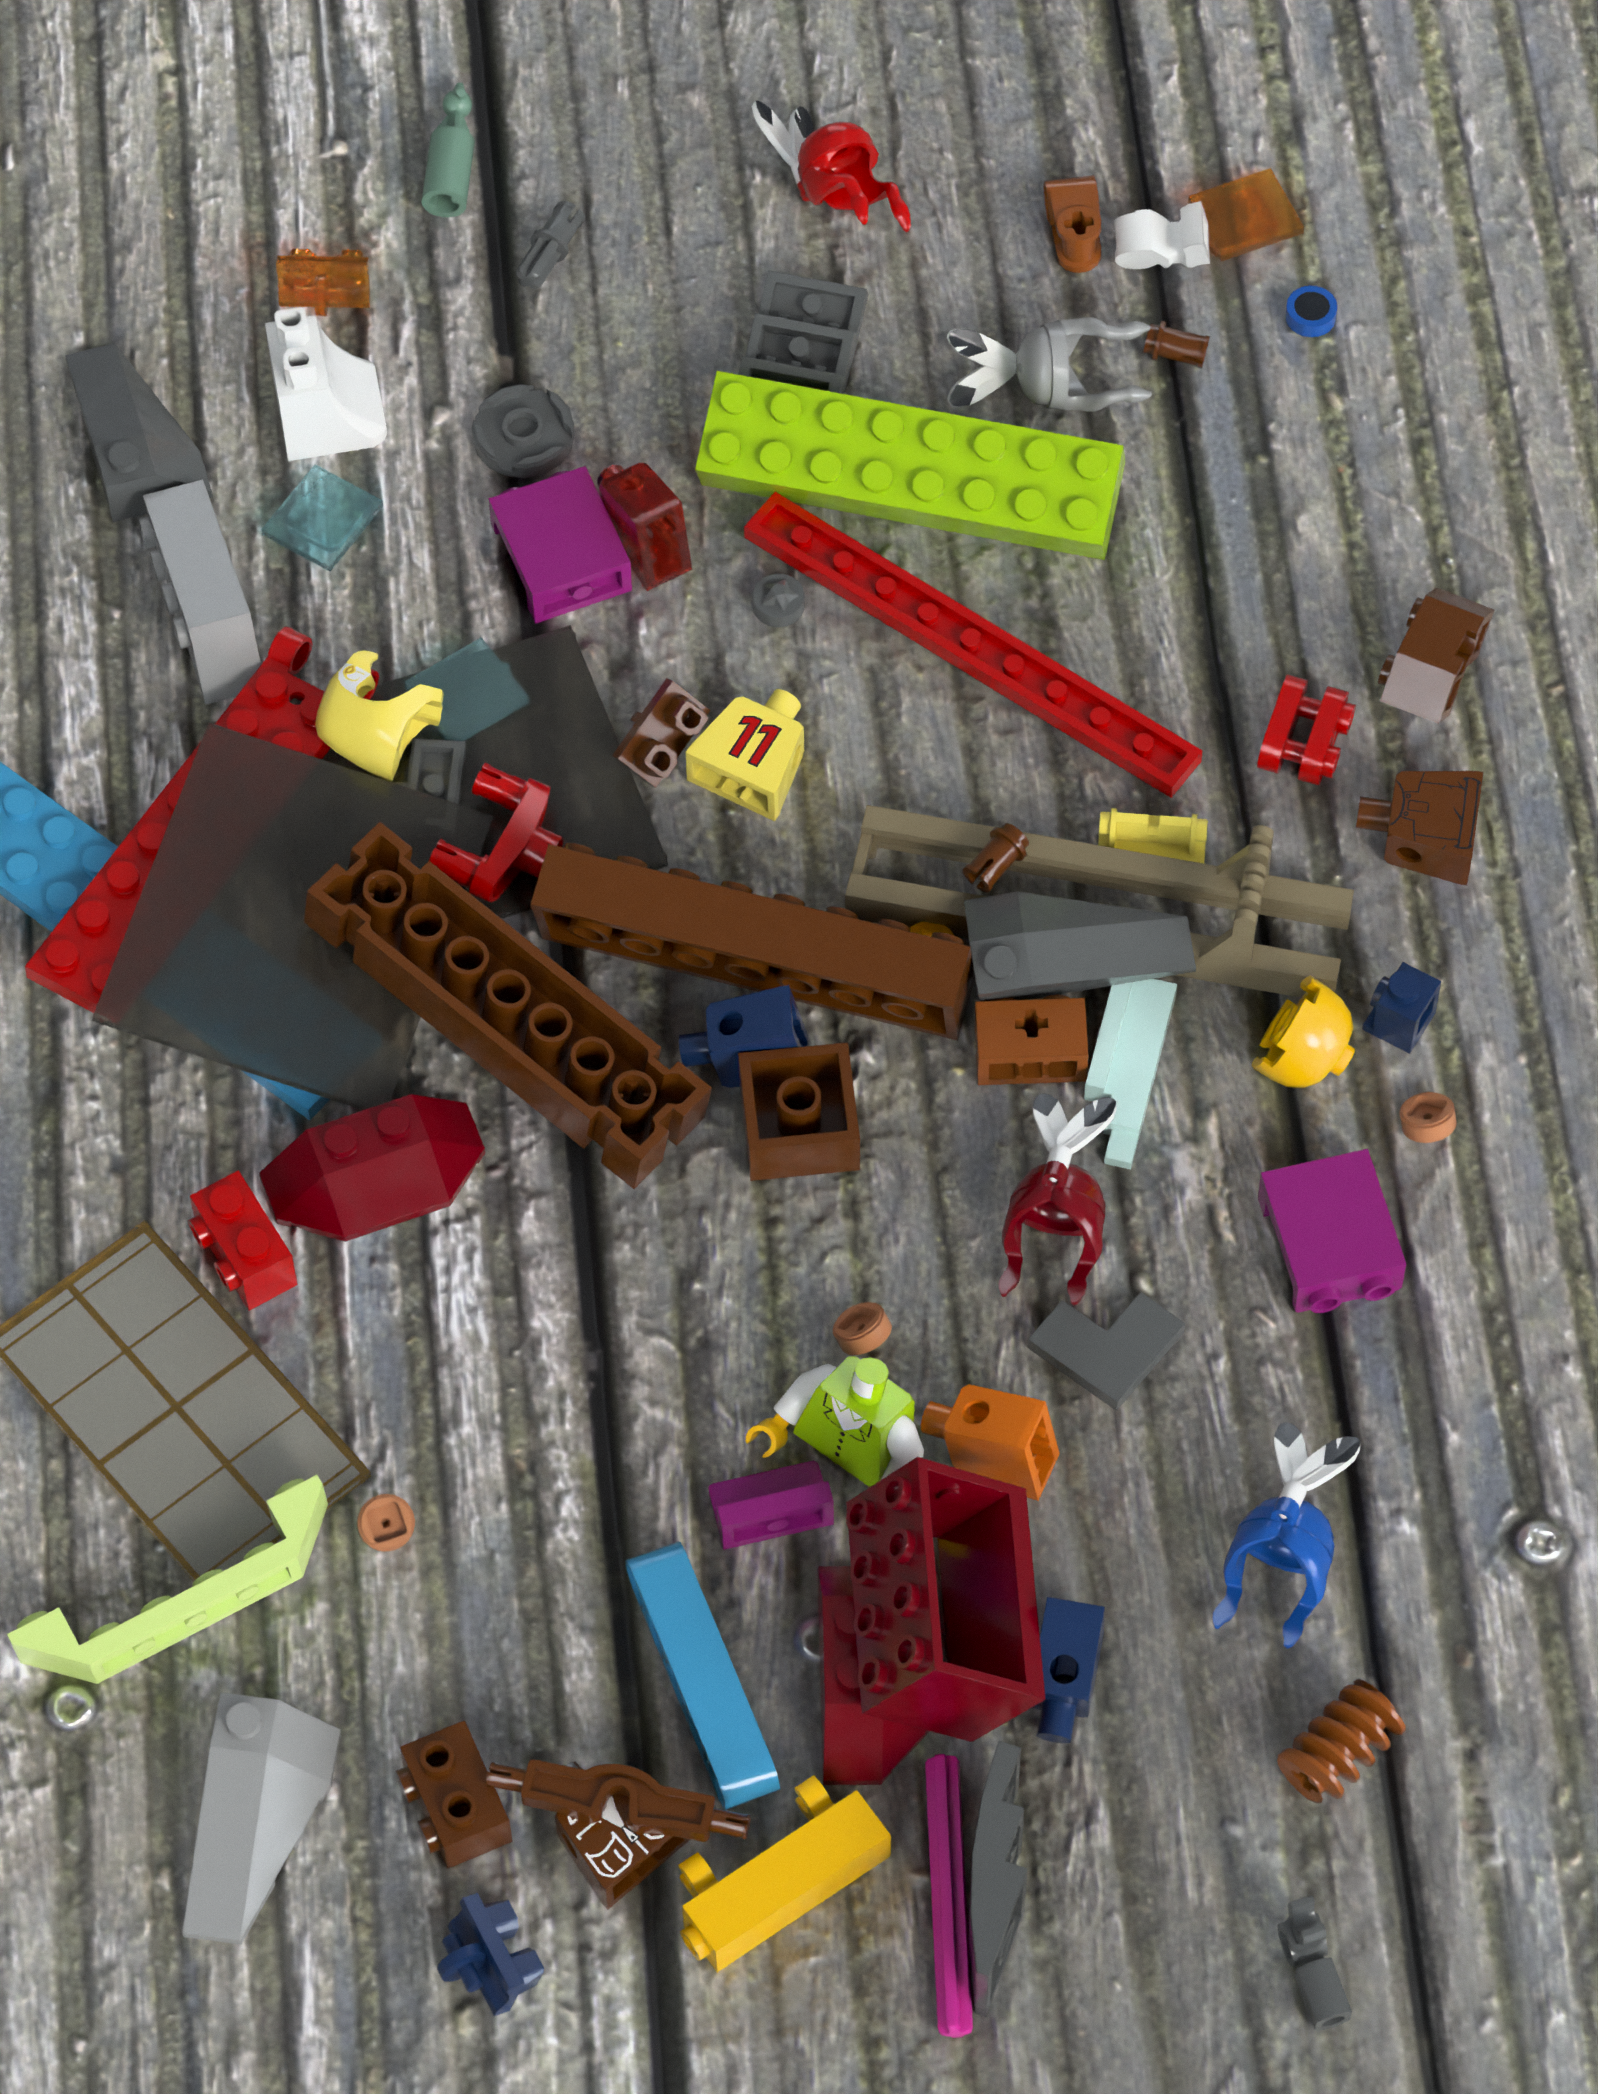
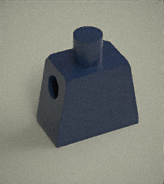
M789 985L710 1003L706 1007L707 1031L679 1035V1051L682 1064L690 1067L713 1063L722 1086L728 1088L740 1087L738 1053L809 1046L808 1034Z
M1047 1597L1040 1634L1046 1700L1032 1707L1041 1710L1036 1735L1038 1738L1055 1743H1070L1075 1716L1082 1718L1089 1716L1104 1635L1105 1607ZM1066 1676L1074 1681L1068 1684H1061L1056 1682L1055 1679Z

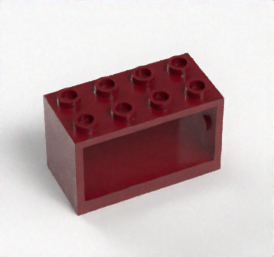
M916 1457L846 1502V1524L849 1532L851 1559L850 1577L853 1586L855 1613L854 1630L857 1640L859 1667L858 1684L860 1686L862 1714L973 1742L1046 1700L1026 1488ZM933 1537L938 1539L948 1663L943 1662Z

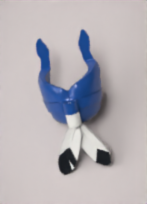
M1289 1422L1278 1426L1274 1435V1453L1284 1487L1280 1496L1271 1497L1260 1503L1247 1513L1238 1526L1224 1561L1223 1573L1227 1585L1226 1596L1213 1612V1625L1216 1629L1229 1622L1237 1611L1238 1603L1242 1596L1245 1560L1247 1553L1270 1566L1289 1572L1305 1574L1307 1582L1305 1592L1289 1619L1284 1622L1282 1631L1285 1648L1289 1649L1299 1640L1304 1628L1303 1623L1324 1596L1328 1571L1335 1548L1334 1536L1329 1520L1321 1510L1311 1503L1304 1501V1497L1307 1491L1325 1483L1355 1461L1360 1451V1440L1352 1436L1337 1438L1307 1458L1305 1441L1301 1431Z

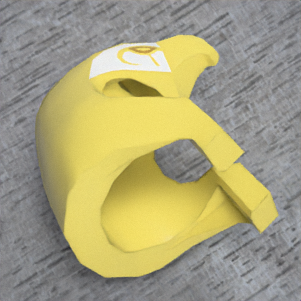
M365 650L358 651L351 655L345 665L333 675L327 685L317 711L315 723L317 735L336 753L356 766L392 783L403 752L413 738L425 726H439L444 693L442 689L419 684L391 700L372 701L364 699L363 697L373 690L376 685L371 675V666L378 659V654Z

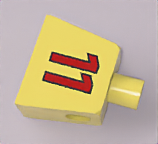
M781 689L774 690L764 706L744 696L735 698L685 752L687 781L776 821L804 753V727L798 721L793 720L801 708L798 699L791 693Z

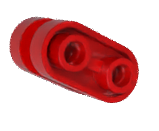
M1287 674L1262 742L1257 768L1278 774L1284 759L1299 763L1301 765L1298 780L1319 786L1323 776L1331 779L1334 776L1341 748L1334 746L1338 733L1348 735L1356 705L1348 703V691L1331 686L1327 687L1322 700L1306 696L1308 680ZM1299 717L1314 720L1307 744L1292 740Z

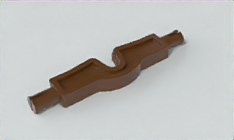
M532 1759L528 1762L526 1770L491 1762L490 1772L487 1774V1787L521 1793L522 1804L525 1806L554 1811L590 1824L599 1822L602 1819L603 1811L606 1809L607 1802L611 1796L623 1794L629 1798L628 1814L626 1817L627 1827L635 1833L676 1836L707 1842L710 1832H715L746 1840L750 1827L751 1814L746 1815L717 1809L715 1797L712 1795L659 1785L649 1774L627 1765L602 1764L584 1770Z

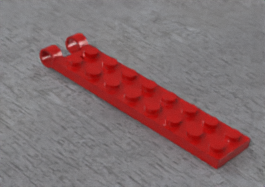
M288 626L278 632L272 641L268 656L25 965L26 977L118 1026L330 750V747L317 735L315 725L317 711L325 691L294 676L301 671L310 656L313 644L310 637ZM371 669V675L376 685L373 690L363 697L371 700L379 681V673ZM295 698L301 701V704L295 705L290 701Z

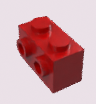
M239 1170L190 1195L194 1217L188 1220V1225L194 1238L203 1250L207 1247L211 1249L217 1259L214 1262V1266L223 1285L229 1292L236 1289L249 1311L298 1285L292 1254Z

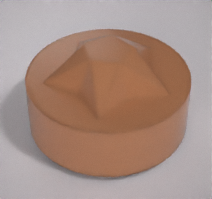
M1424 1092L1414 1095L1402 1104L1399 1111L1404 1135L1415 1142L1432 1143L1448 1137L1456 1128L1457 1121L1454 1103L1449 1097L1440 1093Z
M865 1302L848 1308L837 1318L833 1326V1335L844 1353L848 1355H861L883 1344L891 1333L892 1324L881 1305Z
M381 1494L369 1499L361 1507L357 1517V1530L362 1541L370 1548L381 1552L393 1551L405 1545L411 1538L415 1528L414 1513L409 1504L402 1498L392 1494Z

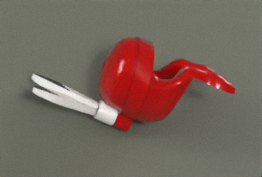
M760 101L753 103L752 111L757 124L785 162L791 166L803 201H811L818 206L824 200L834 209L854 210L859 221L866 225L868 222V205L888 197L894 217L905 232L909 231L911 227L910 212L900 196L898 186L894 182L878 181L872 174V169L877 164L879 153L869 133L864 131L862 127L851 122H834L819 127L814 131L813 122L808 111L800 106L790 115L788 132L771 108Z

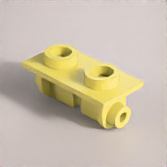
M1111 808V812L1100 813L1098 845L1204 864L1208 820L1197 819V814H1192V818L1120 813L1117 812V808Z

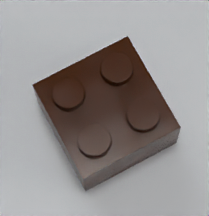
M848 1042L738 1053L739 1086L750 1181L860 1170V1134Z

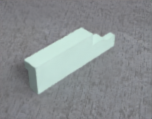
M1148 979L1111 986L1085 1083L1084 1100L1095 1101L1106 1097L1116 1100L1114 1119L1104 1129L1103 1133L1110 1135L1104 1164L1131 1170L1176 998L1177 984Z

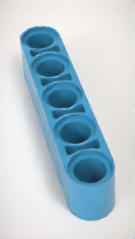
M678 1541L625 1560L632 1589L723 1809L727 1810L779 1791L780 1783L771 1755L683 1545Z

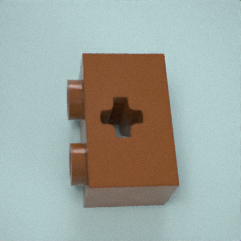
M1050 995L1043 999L1034 1000L1003 998L993 1001L975 1002L974 1030L978 1085L1086 1082L1089 1054L1085 998Z

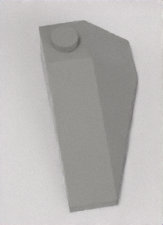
M221 1692L209 1748L182 1931L183 1937L233 1944L243 1943L275 1887L277 1875L292 1849L296 1850L304 1836V1828L317 1805L323 1803L331 1789L341 1739V1729L277 1699Z

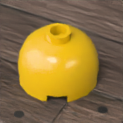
M1311 975L1300 983V988L1306 991V993L1297 1004L1289 999L1284 1002L1261 1039L1259 1046L1269 1048L1266 1057L1260 1058L1257 1056L1252 1062L1253 1069L1286 1087L1305 1088L1321 1082L1329 1072L1339 1076L1345 1070L1355 1052V1048L1348 1044L1353 1031L1350 1011L1338 994Z

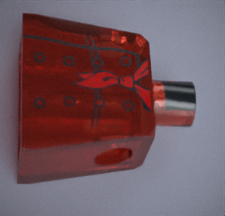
M639 462L626 469L620 465H612L604 469L597 479L601 500L629 557L631 568L644 588L649 591L693 570L683 507L680 499L647 463ZM646 528H648L650 531H652V533H653V538H652V539H651L650 536L647 534V529H646Z

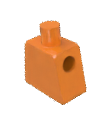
M968 1384L962 1387L954 1406L931 1400L927 1404L922 1416L921 1432L945 1440L953 1467L1026 1488L1027 1497L1039 1501L1060 1454L1046 1401Z

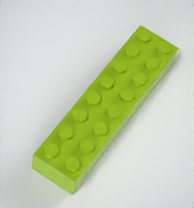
M716 371L695 471L703 486L767 498L774 492H777L794 503L1105 560L1126 460L1124 445Z

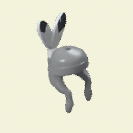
M1093 317L1056 320L1043 324L1040 328L1033 329L1023 337L1017 353L979 332L970 329L951 330L947 334V339L955 352L982 366L954 384L949 392L948 402L953 406H967L976 403L1006 383L1014 374H1017L1020 388L1025 396L1033 403L1044 405L1048 409L1094 412L1119 401L1137 403L1147 400L1152 396V391L1145 390L1136 385H1127L1123 388L1112 389L1102 393L1089 394L1069 366L1068 358L1083 334L1109 340H1132L1149 331L1151 327L1139 321L1128 322L1121 326H1111Z

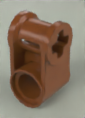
M1089 175L1044 181L1046 215L1048 224L1052 229L1059 264L1065 270L1073 273L1091 271L1101 261L1102 253L1099 237L1101 233V217L1095 176Z

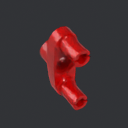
M485 762L474 781L472 794L500 804L502 807L513 811V816L490 856L486 854L482 858L440 839L436 848L432 851L429 861L452 880L469 888L470 894L490 903L494 902L505 892L521 871L538 878L548 845L562 847L564 843V837L541 828L551 787L532 778L526 781L517 776H512Z

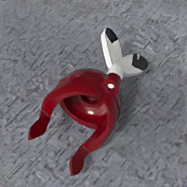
M1042 1093L1036 1096L1032 1108L1036 1127L1049 1152L1047 1163L1032 1169L1017 1184L1011 1195L1002 1229V1244L1008 1257V1265L998 1281V1288L1001 1296L1006 1297L1009 1292L1016 1288L1020 1281L1023 1265L1021 1250L1022 1223L1039 1231L1061 1236L1083 1235L1084 1248L1073 1275L1067 1283L1070 1303L1075 1306L1080 1303L1085 1295L1087 1288L1086 1279L1102 1252L1105 1201L1097 1180L1085 1169L1070 1164L1073 1153L1088 1144L1112 1122L1116 1113V1100L1106 1097L1092 1101L1067 1122L1059 1101L1049 1094Z

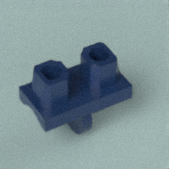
M475 1893L461 1899V1912L447 1926L451 1934L443 1938L442 1943L448 1955L437 1965V1971L444 1982L461 1979L468 1992L480 1989L493 2015L497 2016L510 2011L519 1994L538 1984L544 1973V1966L536 1951L530 1947L509 1954L503 1941L513 1938L519 1928L518 1917L509 1900L483 1904L479 1894Z

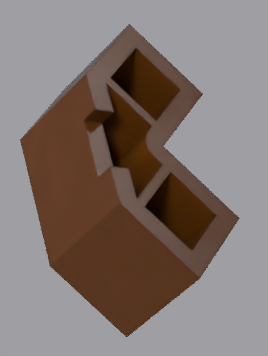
M1437 587L1426 594L1424 599L1418 597L1412 606L1406 626L1409 629L1396 656L1389 654L1381 669L1378 684L1385 687L1380 702L1438 724L1447 718L1452 710L1467 666L1479 656L1495 609Z

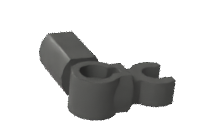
M1313 1895L1288 1902L1289 1917L1285 1922L1278 1924V1935L1289 1965L1291 1967L1298 1965L1295 1979L1314 2030L1320 2031L1349 2021L1352 2010L1332 1958H1324V1956L1328 1955L1326 1929L1320 1920L1319 1914L1314 1910L1315 1900Z

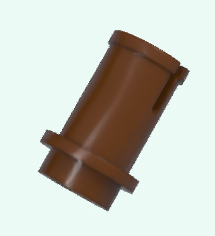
M1163 320L1160 325L1150 323L1151 328L1147 333L1143 353L1152 355L1153 361H1157L1158 357L1195 365L1198 368L1203 367L1210 336H1202L1166 327L1167 321Z
M1005 823L1001 828H993L990 832L991 840L970 864H967L962 869L964 876L971 884L980 876L981 882L976 887L980 891L988 893L1015 860L1022 861L1027 856L1025 849L1028 847L1029 841L1024 833L1012 824Z

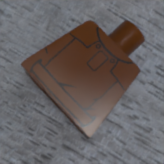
M1401 771L1396 774L1392 801L1360 796L1356 828L1387 832L1384 860L1388 864L1459 885H1467L1474 847L1483 772Z

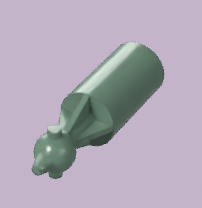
M460 82L445 95L442 106L447 116L431 133L422 206L427 212L438 217L451 218L459 216L466 210L475 140L464 119L471 112L472 100L466 93L464 84Z

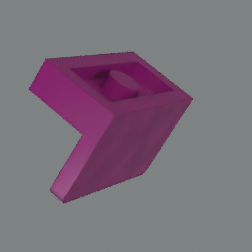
M816 1461L804 1462L712 1483L708 1487L723 1550L834 1525V1500L828 1481L823 1482L820 1467Z

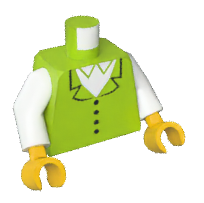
M848 1356L838 1367L825 1364L804 1372L774 1406V1410L777 1412L774 1417L762 1420L749 1429L745 1436V1441L748 1444L762 1431L769 1435L771 1446L762 1456L766 1458L785 1446L788 1440L786 1427L789 1424L795 1425L793 1430L795 1435L868 1487L879 1482L914 1458H923L924 1449L914 1423L915 1401L908 1392L888 1379L889 1370L881 1360L871 1357L859 1359L856 1356Z

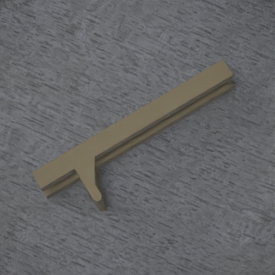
M866 805L857 853L845 893V909L857 914L860 920L879 923L882 919H889L901 922L908 927H912L920 922L945 925L952 931L954 936L969 939L964 900L987 896L866 875L868 859H874L878 848L970 864L991 840L990 832L995 827ZM1263 825L1254 826L1252 828L1250 844L1219 866L1023 832L1029 841V845L1025 849L1027 856L1022 861L1015 860L1007 869L1009 871L1237 910L1233 927L1219 937L1190 932L1196 972L1178 974L1176 976L1302 998L1306 991L1300 988V983L1311 975L1336 993L1341 959L1254 944L1259 914L1348 930L1354 890L1269 875L1274 831L1271 828Z

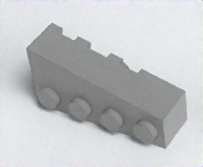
M202 479L143 495L147 516L138 518L146 548L156 547V550L149 551L153 569L158 582L163 580L167 582L161 584L166 608L169 615L177 613L178 617L172 618L180 649L188 648L205 705L236 697L260 667L261 661L251 614L204 481Z

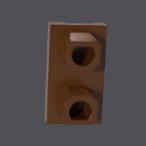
M666 678L642 713L636 711L631 717L630 721L634 725L612 757L636 773L650 786L657 788L661 780L667 778L677 765L678 756L692 736L698 734L708 721L707 715L711 710L673 680Z

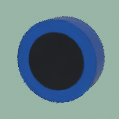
M1304 286L1291 293L1287 300L1285 317L1288 326L1295 333L1305 337H1319L1328 333L1334 327L1337 316V301L1328 290L1319 286Z

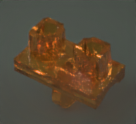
M292 249L288 256L277 255L276 272L278 276L279 306L314 307L315 315L327 317L328 307L370 308L369 258L363 257V253L360 250H342L336 256H316L310 249Z

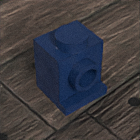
M1402 962L1398 970L1390 978L1384 976L1377 985L1370 1001V1005L1374 1008L1363 1023L1362 1030L1410 1054L1436 1014L1441 981Z

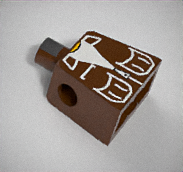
M575 1761L570 1762L566 1765L569 1767L582 1769L581 1766ZM623 1794L611 1796L607 1802L606 1809L603 1811L602 1819L593 1824L560 1813L555 1815L556 1831L560 1841L607 1910L690 1841V1839L676 1836L642 1834L630 1830L626 1823L629 1798Z

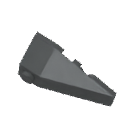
M1018 891L964 900L980 1001H993L1003 998L1029 1000L1196 972L1187 916Z

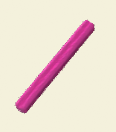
M936 1754L934 1757L926 1760L925 1774L937 2025L940 2035L960 2038L971 2033L973 2030L960 1762L956 1756Z

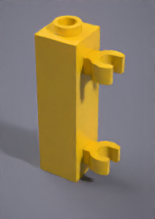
M814 1775L795 1787V1791L798 1794L795 1802L809 1822L719 1882L709 1865L698 1852L678 1864L682 1872L679 1878L688 1892L694 1897L682 1906L684 1929L680 1931V1935L691 1954L698 1961L706 1957L716 1972H719L891 1856V1834L857 1790L834 1804L820 1781Z

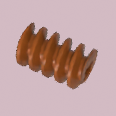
M1357 1679L1354 1681V1685L1349 1684L1343 1687L1338 1696L1339 1701L1329 1702L1324 1708L1323 1716L1313 1718L1309 1722L1308 1733H1300L1294 1738L1293 1749L1287 1748L1278 1755L1277 1763L1286 1779L1299 1793L1312 1802L1322 1803L1323 1798L1321 1794L1323 1792L1335 1799H1341L1345 1794V1790L1337 1777L1340 1776L1351 1783H1356L1360 1779V1773L1353 1764V1761L1356 1760L1366 1767H1371L1375 1763V1757L1368 1745L1371 1744L1381 1751H1387L1390 1748L1391 1742L1383 1730L1386 1728L1396 1735H1402L1406 1731L1402 1718L1398 1715L1389 1699L1364 1680Z

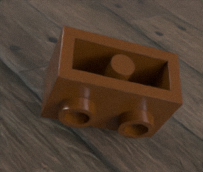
M465 1720L400 1746L403 1768L395 1771L398 1783L408 1804L418 1800L425 1816L424 1819L417 1821L423 1841L430 1854L440 1850L447 1869L513 1842L509 1818L495 1787L486 1786L488 1771Z

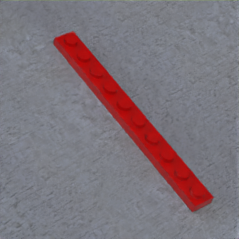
M774 492L744 526L745 539L1168 797L1172 798L1202 762L1203 750L777 492Z

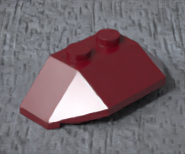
M410 1094L306 1129L259 1172V1177L277 1224L288 1227L293 1225L314 1234L346 1242L451 1206L469 1179L477 1163L479 1164L486 1152L467 1103Z
M818 1566L823 1785H881L891 1775L893 1769L911 1753L930 1731L862 1714L860 1686L858 1684L859 1667L857 1640L854 1630L855 1613L850 1566Z

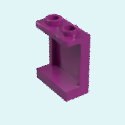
M586 466L571 471H559L542 481L524 487H512L497 496L488 498L491 526L495 534H501L523 582L527 594L528 609L535 624L632 591L631 562Z
M1368 1149L1261 1172L1258 1201L1263 1217H1271L1293 1285L1292 1304L1296 1313L1308 1310L1314 1313H1324L1339 1307L1343 1302L1361 1298L1369 1301L1381 1300L1402 1288L1406 1261Z

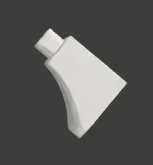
M297 307L276 311L274 313L275 322L265 323L288 461L372 448L384 441L387 435V427L375 366L370 361L354 356L333 343L321 329L316 316H306L305 308Z

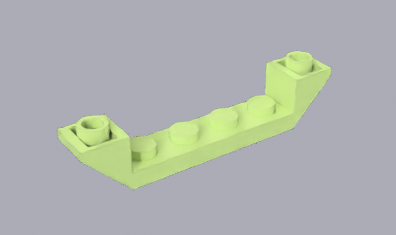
M315 1475L307 1480H292L281 1486L275 1492L274 1497L266 1500L272 1522L282 1541L275 1545L272 1542L256 1546L244 1556V1561L224 1571L222 1569H214L202 1574L193 1582L191 1588L172 1598L171 1596H161L150 1601L141 1609L139 1615L121 1624L113 1622L101 1626L89 1636V1641L81 1645L78 1644L59 1607L49 1613L39 1611L27 1616L19 1622L16 1630L7 1634L20 1663L98 1684L303 1578L328 1506L318 1475Z

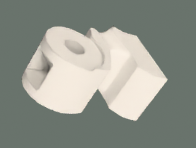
M1201 201L1180 208L1181 219L1179 222H1169L1165 217L1150 209L1135 210L1134 213L1116 218L1113 222V231L1116 235L1115 263L1128 269H1144L1156 264H1160L1164 268L1178 263L1189 268L1210 264L1208 220Z

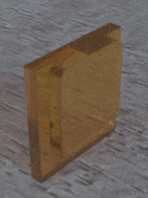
M1271 168L1189 195L1188 197L1189 204L1201 201L1208 220L1209 248L1216 257H1219L1221 262L1304 233V226Z

